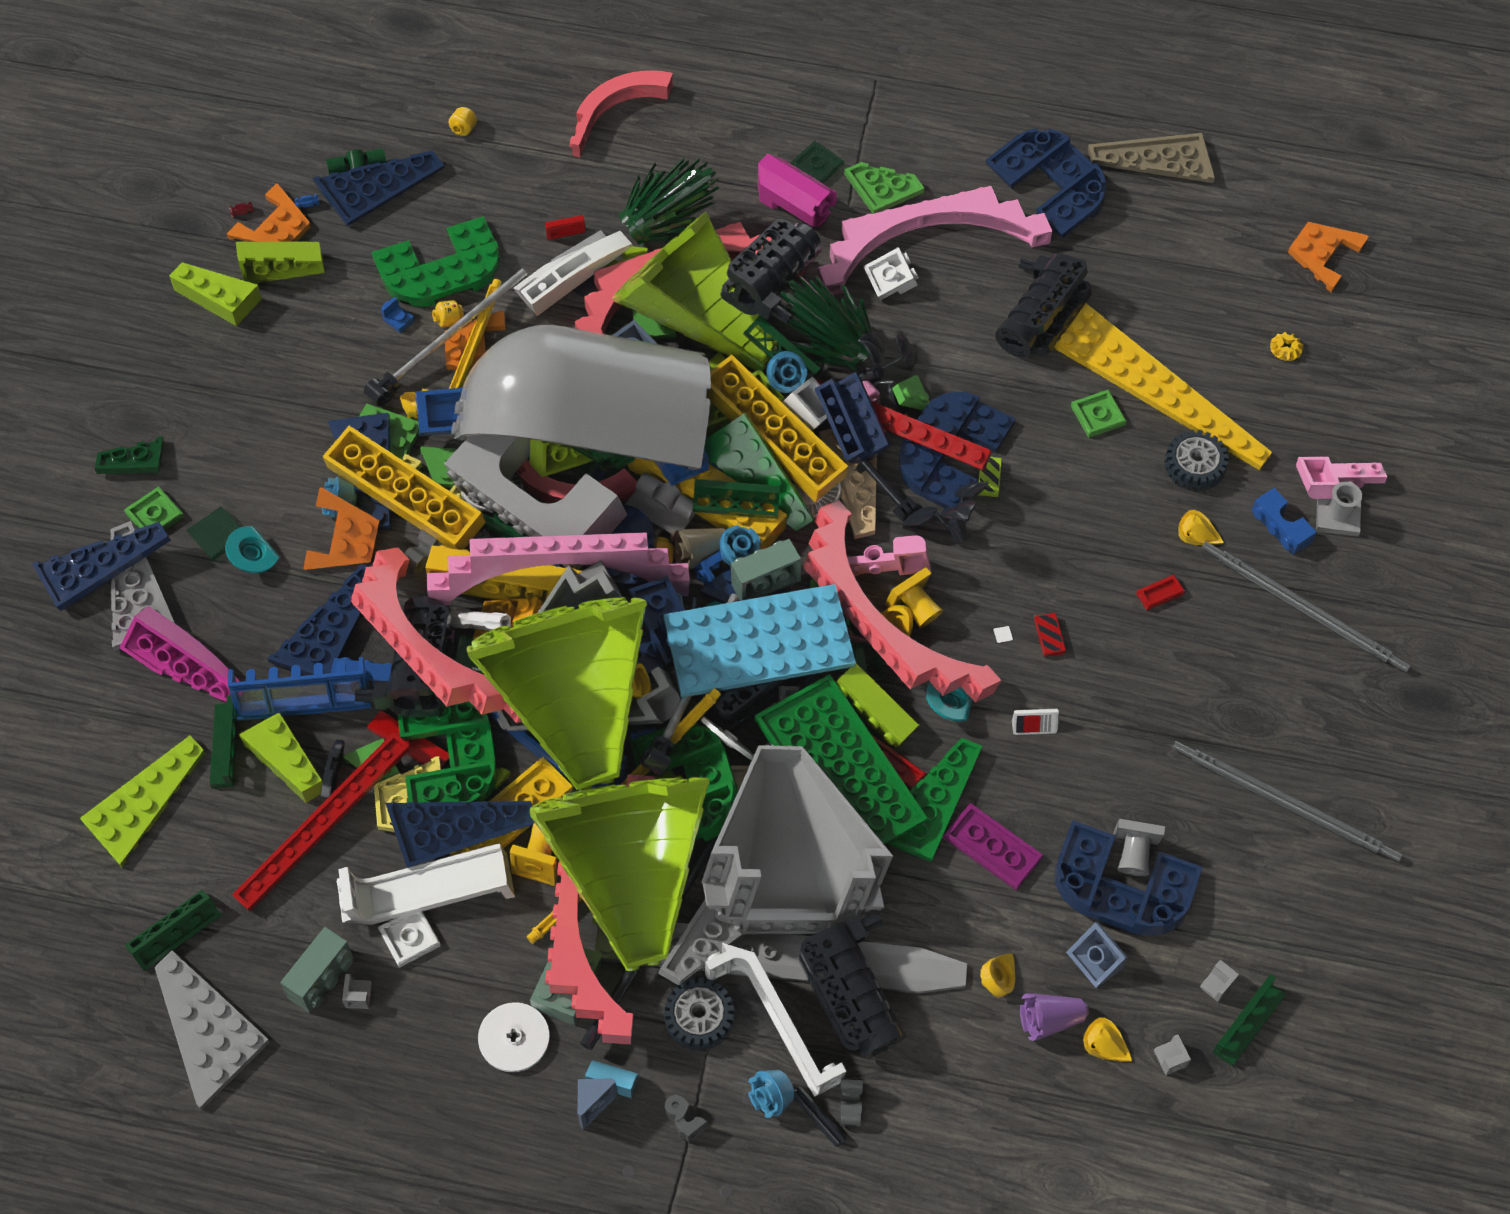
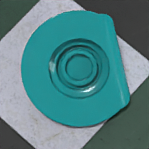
M245 526L234 530L226 541L225 551L229 561L244 572H266L280 558L254 526Z
M930 682L926 689V699L930 707L937 714L948 720L968 721L972 698L961 687L942 696Z

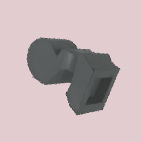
M421 530L417 538L419 546L409 547L404 553L410 559L408 569L414 574H418L424 568L432 545L440 546L437 539L424 530Z
M841 1079V1126L860 1127L862 1101L860 1098L863 1091V1080Z
M672 1095L667 1098L665 1102L666 1115L670 1120L674 1121L675 1128L681 1139H685L690 1143L708 1128L707 1121L701 1117H695L691 1122L686 1121L690 1113V1107L685 1098L679 1095Z

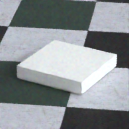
M423 911L395 918L378 927L399 968L441 946Z

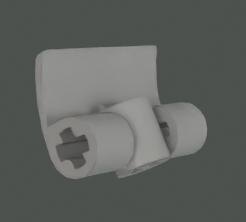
M646 472L641 475L636 484V491L625 503V505L641 510L651 523L670 534L675 530L685 529L696 514V512H692L693 500L681 494L677 487L671 486L668 482L664 484Z

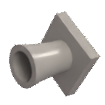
M1340 482L1333 488L1332 499H1317V532L1359 536L1362 492L1357 485L1351 482Z
M1119 819L1114 828L1113 835H1115V838L1124 839L1125 843L1117 870L1129 875L1148 876L1150 874V844L1158 845L1164 836L1165 826Z

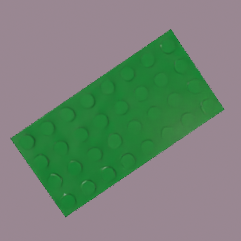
M830 674L755 715L756 723L772 746H800L807 751L884 846L927 821V816Z

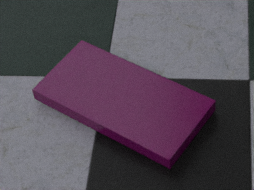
M971 803L943 836V839L1015 891L1019 889L1044 856Z

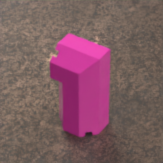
M767 154L758 163L760 202L771 209L780 206L812 227H820L830 216L831 211H829L830 206L834 207L837 201L836 191L786 160L771 154Z

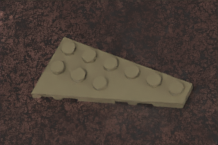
M1202 133L1088 145V153L1093 165L1097 163L1098 166L1214 183L1215 177Z

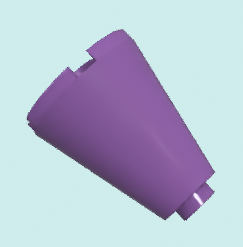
M1026 993L1022 996V999H1025V1003L1020 1005L1022 1027L1024 1032L1029 1031L1031 1037H1028V1039L1031 1041H1038L1082 1023L1089 1014L1088 1006L1081 998Z

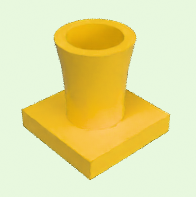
M927 567L893 588L885 602L887 608L899 605L902 602L911 609L919 629L930 624L943 612V609L923 590L931 575Z
M535 823L532 827L527 849L512 845L510 850L511 871L514 875L555 886L558 880L557 858L552 856L553 850Z

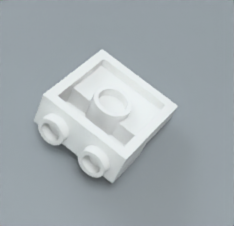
M899 247L863 266L880 300L897 291L901 295L918 285L916 280L919 277L914 268H909L908 265L911 264L907 253L902 254Z

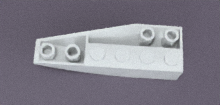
M618 231L545 264L515 286L514 290L535 315L538 316L594 275L595 271L609 264L633 245L621 231Z

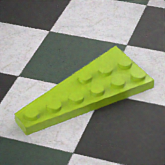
M191 735L80 818L121 868L127 862L126 859L129 854L138 847V842L143 835L149 832L165 810L172 795L176 794L181 788L180 785L187 775L191 774L205 755L204 750Z

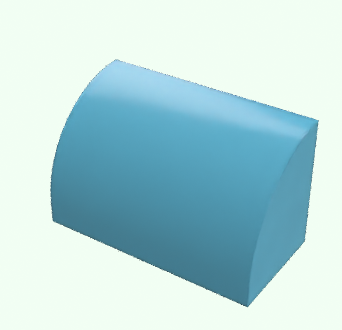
M592 1060L585 1078H612L616 1082L617 1094L632 1098L639 1074Z

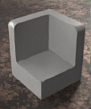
M1219 960L1200 988L1218 1002L1235 983L1239 974Z
M351 974L345 975L342 997L345 1008L369 1009L371 981L353 980Z
M1179 1035L1173 1036L1171 1042L1154 1049V1053L1165 1075L1187 1067L1191 1060Z

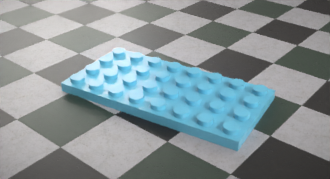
M835 584L663 614L681 698L710 693L714 688L717 691L854 667L856 664Z

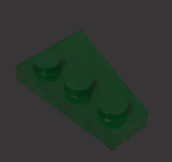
M163 436L156 437V441L149 443L144 441L137 442V446L124 448L122 446L97 453L96 474L160 473L164 447Z

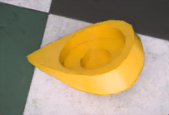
M1189 510L1181 518L1178 535L1185 543L1203 545L1207 541L1212 545L1224 544L1209 519L1201 512Z
M893 605L881 613L891 624L910 637L913 627V613L907 605Z
M641 663L636 666L632 689H634L632 697L637 700L652 692L649 676Z
M1013 953L990 959L982 966L981 983L997 998L1004 997L1014 989L1015 964Z
M1099 1017L1088 1026L1083 1037V1045L1089 1054L1100 1059L1112 1061H1132L1123 1037L1112 1021Z

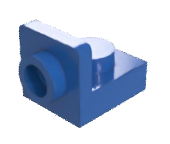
M396 297L385 302L381 308L383 321L399 333L414 322V316L399 306Z
M720 551L703 560L694 568L696 577L704 586L715 579L712 572L721 567L719 563L723 559Z

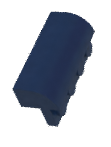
M857 372L839 382L830 379L814 388L847 462L859 464L864 459L869 461L876 457L875 454L891 446Z

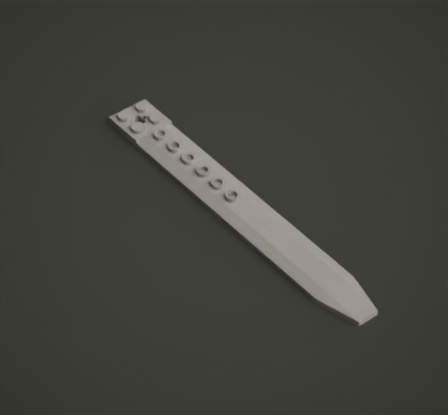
M675 924L669 954L689 924ZM598 927L594 951L602 954L603 961L621 963L610 945L609 939L602 929ZM746 934L731 945L754 952L767 977L770 979L809 982L798 959L802 942L811 936ZM870 942L858 943L882 990L920 994L965 988L967 963L919 947ZM666 959L661 960V964L653 965V966H654V967H661V966L663 965V963L665 962ZM705 966L698 971L705 972ZM731 971L727 973L732 975L747 976L742 971ZM822 972L816 973L818 976H826Z

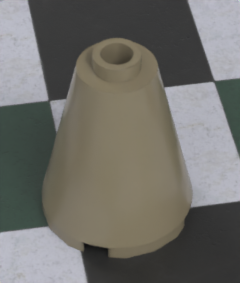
M681 529L673 531L670 536V543L674 542L673 558L675 563H688L689 571L697 567L700 562L720 551V538L725 529Z

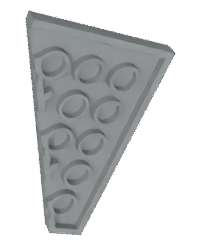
M171 951L155 966V970L196 1104L202 1110L270 1041L179 956Z

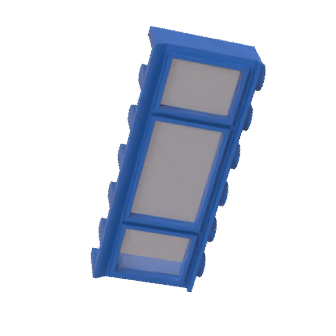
M359 657V671L346 672L345 662L338 661L336 663V673L324 674L323 664L316 663L314 665V675L301 676L300 666L294 665L291 668V677L279 678L278 669L271 667L268 679L256 680L255 670L249 669L246 672V681L236 682L233 669H228V688L237 721L270 718L277 713L284 717L371 708V702H355V690L370 689L363 657Z

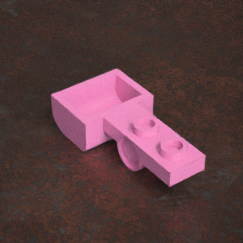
M1298 457L1296 468L1306 491L1312 499H1332L1333 488L1340 482H1351L1362 488L1364 483H1385L1387 479L1381 463L1331 464L1329 457Z
M920 536L897 537L893 540L894 553H883L882 548L877 545L869 546L864 551L863 556L847 557L854 576L865 573L879 574L885 571L898 570L899 575L916 574L925 567L931 572V563L925 540Z

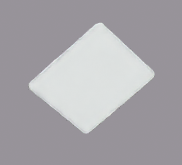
M1009 626L994 629L997 643L1013 640Z

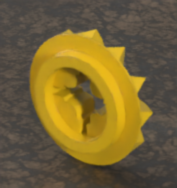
M1286 332L1283 334L1277 333L1272 338L1270 349L1277 358L1284 361H1292L1300 357L1304 344H1301L1300 338H1296L1294 333L1291 335ZM1284 343L1287 345L1291 344V347H1283Z

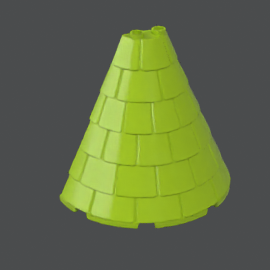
M706 212L681 232L679 237L676 236L656 253L612 297L615 303L635 310L637 313L653 319L661 325L707 345L708 348L727 356L732 354L741 364L755 371L758 369L763 371L767 367L766 364L771 360L743 335L744 331L758 318L759 313L756 315L744 314L720 296L722 285L729 279L727 269L731 259ZM756 328L750 333L754 338H764V335ZM771 341L766 342L767 349L770 352L777 350L776 345Z
M625 597L607 598L582 602L578 605L579 609L563 606L515 620L514 627L512 628L509 626L497 627L472 641L471 646L467 647L469 658L502 695L504 701L519 716L522 723L540 742L543 749L559 765L560 770L573 786L580 791L591 789L597 783H611L614 781V778L620 775L623 746L629 721L628 715L634 690L632 686L643 632L642 624L647 606L646 600L641 598H632L631 603H628Z
M692 777L689 778V782H687V779L680 780V778L631 782L629 787H626V785L615 786L614 784L564 794L563 798H550L530 807L531 818L559 859L562 868L577 888V892L592 912L593 918L609 939L610 945L626 971L637 970L640 968L639 965L643 964L648 966L661 964V960L668 957L675 924L682 903V894L689 873L688 865L703 813L702 806L708 785L710 784L709 778Z

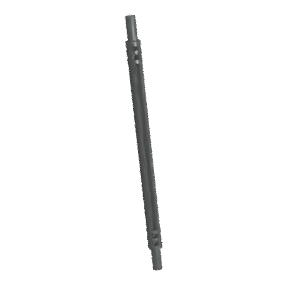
M1207 541L1203 544L1202 549L1217 557L1222 564L1383 662L1387 663L1388 661L1406 673L1411 665L1394 656L1392 651L1226 550L1223 552Z
M1175 741L1172 749L1192 758L1191 761L1376 854L1379 852L1397 862L1402 857V853L1382 844L1383 841L1199 749L1194 750L1178 741Z

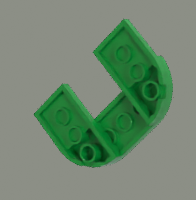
M484 216L446 228L456 254L419 265L409 240L371 252L387 292L392 297H396L398 302L402 300L410 303V306L427 307L436 305V299L470 288L475 292L488 285L493 280L496 270L499 269L500 256L497 241L494 240Z
M469 701L451 706L445 705L444 711L438 716L408 717L398 714L400 738L404 741L446 734L451 767L405 776L408 802H485L496 784L497 765L492 731L487 714L482 715Z
M696 722L674 745L672 753L666 754L671 758L670 765L666 771L683 765L688 782L689 778L692 777L709 778L710 784L708 785L703 802V813L695 839L703 838L707 842L720 834L737 796L738 789L729 757L722 741L709 727L698 725ZM666 727L630 741L636 768L640 765V758L645 750L652 745L654 737L663 736ZM649 771L645 776H656V775H655L654 773H652L651 771Z

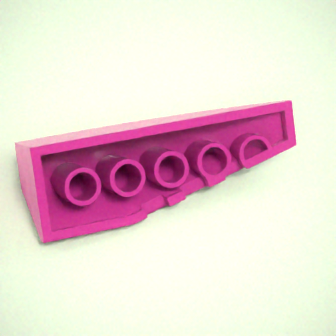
M149 606L134 616L120 645V649L160 675L163 673L173 677L172 680L179 683L181 681L192 685L191 688L199 691L203 689L209 692L211 696L227 702V695H231L228 688V668L213 653L185 630Z

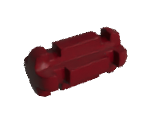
M248 201L249 204L245 202L236 204L235 207L229 206L231 217H235L234 215H245L249 211L253 213L252 202Z

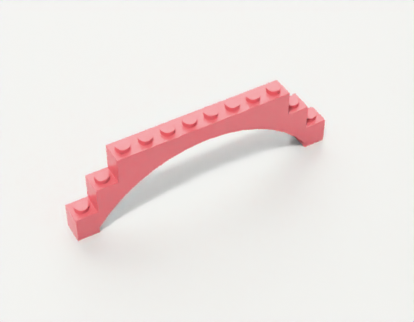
M741 222L729 224L726 227L715 230L719 234L731 261L760 236L757 235L750 239ZM766 237L768 241L772 240L771 237ZM656 249L653 252L638 255L633 259L621 261L615 265L595 271L594 283L599 291L584 296L585 309L589 316L576 320L575 328L604 334L613 315L621 306L612 299L615 296L614 294L661 249ZM806 268L797 276L805 274Z
M840 500L820 507L814 521L819 528L814 530L809 541V545L814 551L808 553L802 567L819 587L836 585L842 612L846 618L851 621L860 634L866 638L908 688L912 689L930 681L941 695L944 696L962 687L975 703L994 694L1001 679L988 665L978 666L958 661L921 645L891 624L872 605L857 583L846 555L845 528L852 514Z
M399 548L377 551L373 566L366 567L362 583L355 584L351 600L353 605L446 706L469 701L482 715L505 710L516 723L522 722L519 716L504 701L502 695L483 674L473 671L449 658L432 646L415 630L401 609L396 591V584L400 578L405 577L410 559Z
M628 774L627 783H622V785L629 787L631 782L653 780L655 776ZM559 861L558 875L561 876V883H556L555 897H559V901L553 907V918H556V926H551L550 940H554V946L549 948L548 962H552L551 970H546L545 984L549 985L550 993L572 995L571 1009H576V1018L599 1019L598 1034H602L603 1043L631 1045L633 1013H626L609 996L591 970L579 935L578 904L580 895Z

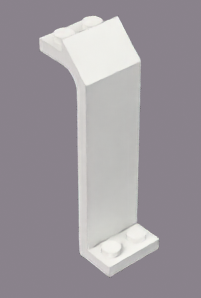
M500 843L367 879L355 877L348 867L338 869L340 877L337 879L342 922L373 925L496 891L502 892L506 899L515 897L508 855Z
M722 943V953L716 952L707 958L708 961L705 963V976L707 979L715 980L731 971L744 972L753 984L813 1097L839 1085L841 1079L844 1080L846 1074L843 1064H829L822 1069L823 1073L820 1074L755 953Z

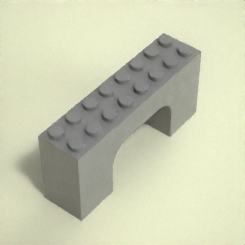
M488 435L471 436L444 463L448 470L447 475L454 481L453 484L460 491L464 489L468 491L471 499L475 502L481 501L484 503V508L490 513L495 511L499 514L500 520L505 524L510 522L520 535L525 533L529 537L611 534L627 516L618 495L588 474H585L562 500L551 504L537 501L513 484L511 480L514 473L530 456V439ZM562 564L564 567L570 566L576 570L583 566V564Z

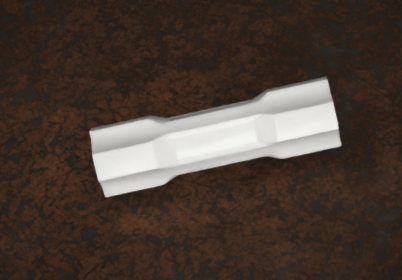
M456 608L450 612V625L454 628H473L491 631L500 626H509L510 628L512 626L511 617L504 613H484Z

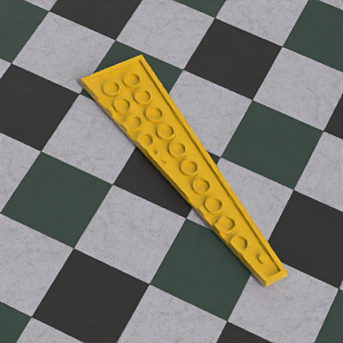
M1085 303L1054 346V349L1187 428L1194 430V432L1197 433L1198 430H1203L1202 435L1209 432L1211 433L1210 438L1215 435L1218 437L1217 442L1222 441L1224 443L1223 448L1226 447L1229 453L1256 469L1261 470L1270 458L1272 452L1087 303Z

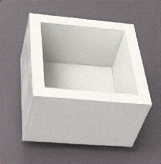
M813 377L793 391L782 402L812 432L828 419L814 389L820 386V384Z

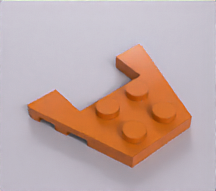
M276 183L265 194L266 200L278 206V208L255 231L237 222L227 233V237L233 241L238 239L243 240V242H297L311 228V225L303 213Z
M1307 222L1290 246L1288 253L1305 269L1308 268L1315 274L1314 277L1318 281L1321 280L1326 285V289L1332 292L1339 283L1341 275L1326 268L1325 265L1340 244L1360 252L1368 241L1369 236Z
M504 310L491 314L485 331L506 330ZM476 320L470 321L445 342L447 369L457 370ZM485 331L468 373L477 360L486 352Z
M319 487L316 506L336 510L338 514L330 553L326 554L307 550L303 569L309 570L371 562L380 520L325 488Z

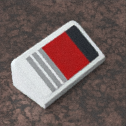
M1058 709L1015 710L1012 718L1013 734L1057 733Z

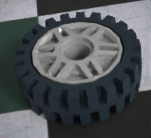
M1189 430L1188 434L1184 431L1181 435L1175 436L1174 440L1172 439L1165 456V470H1168V476H1172L1174 483L1179 481L1178 486L1181 488L1187 485L1186 490L1190 491L1192 487H1194L1195 491H1200L1201 487L1203 491L1208 490L1209 487H1215L1216 483L1219 484L1221 479H1223L1228 465L1229 455L1227 454V448H1223L1224 443L1222 441L1217 442L1218 437L1215 435L1210 438L1211 433L1209 432L1202 435L1203 430H1198L1197 434H1195L1194 430Z
M692 978L687 983L684 981L679 987L676 986L673 989L672 994H669L665 1003L664 1018L666 1028L670 1036L673 1037V1040L676 1043L679 1042L684 1048L687 1046L690 1050L694 1051L695 1048H699L700 1051H705L707 1047L712 1049L715 1044H721L723 1039L728 1037L729 1031L732 1029L734 1022L732 999L729 997L726 989H722L719 983L714 984L713 980L708 979V981H704V978H699L697 981H694V978ZM696 1011H703L705 1016L697 1018L693 1014Z

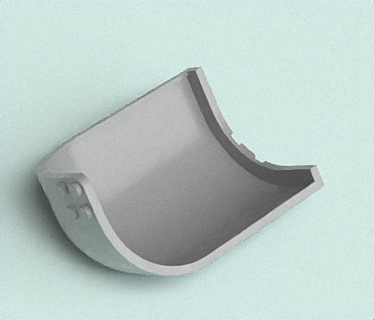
M538 325L527 327L499 340L472 367L465 380L459 402H456L454 414L458 415L456 422H453L451 435H455V440L461 441L471 436L481 435L525 438L685 466L688 469L698 470L702 465L710 408V399L706 398V390L711 389L708 358H705V354L566 326Z

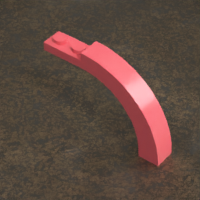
M664 71L627 73L610 79L593 90L584 99L576 113V134L570 140L573 156L581 157L595 122L612 106L629 99L641 97L668 100L673 88V73Z
M528 460L517 470L523 487L535 497L548 504L562 500L576 485L559 482L547 476L541 477ZM624 468L617 474L601 480L599 483L618 495L622 503L628 500L636 491L637 481Z

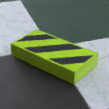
M990 457L985 470L979 469L978 482L988 481L989 484L978 495L998 497L1001 458Z

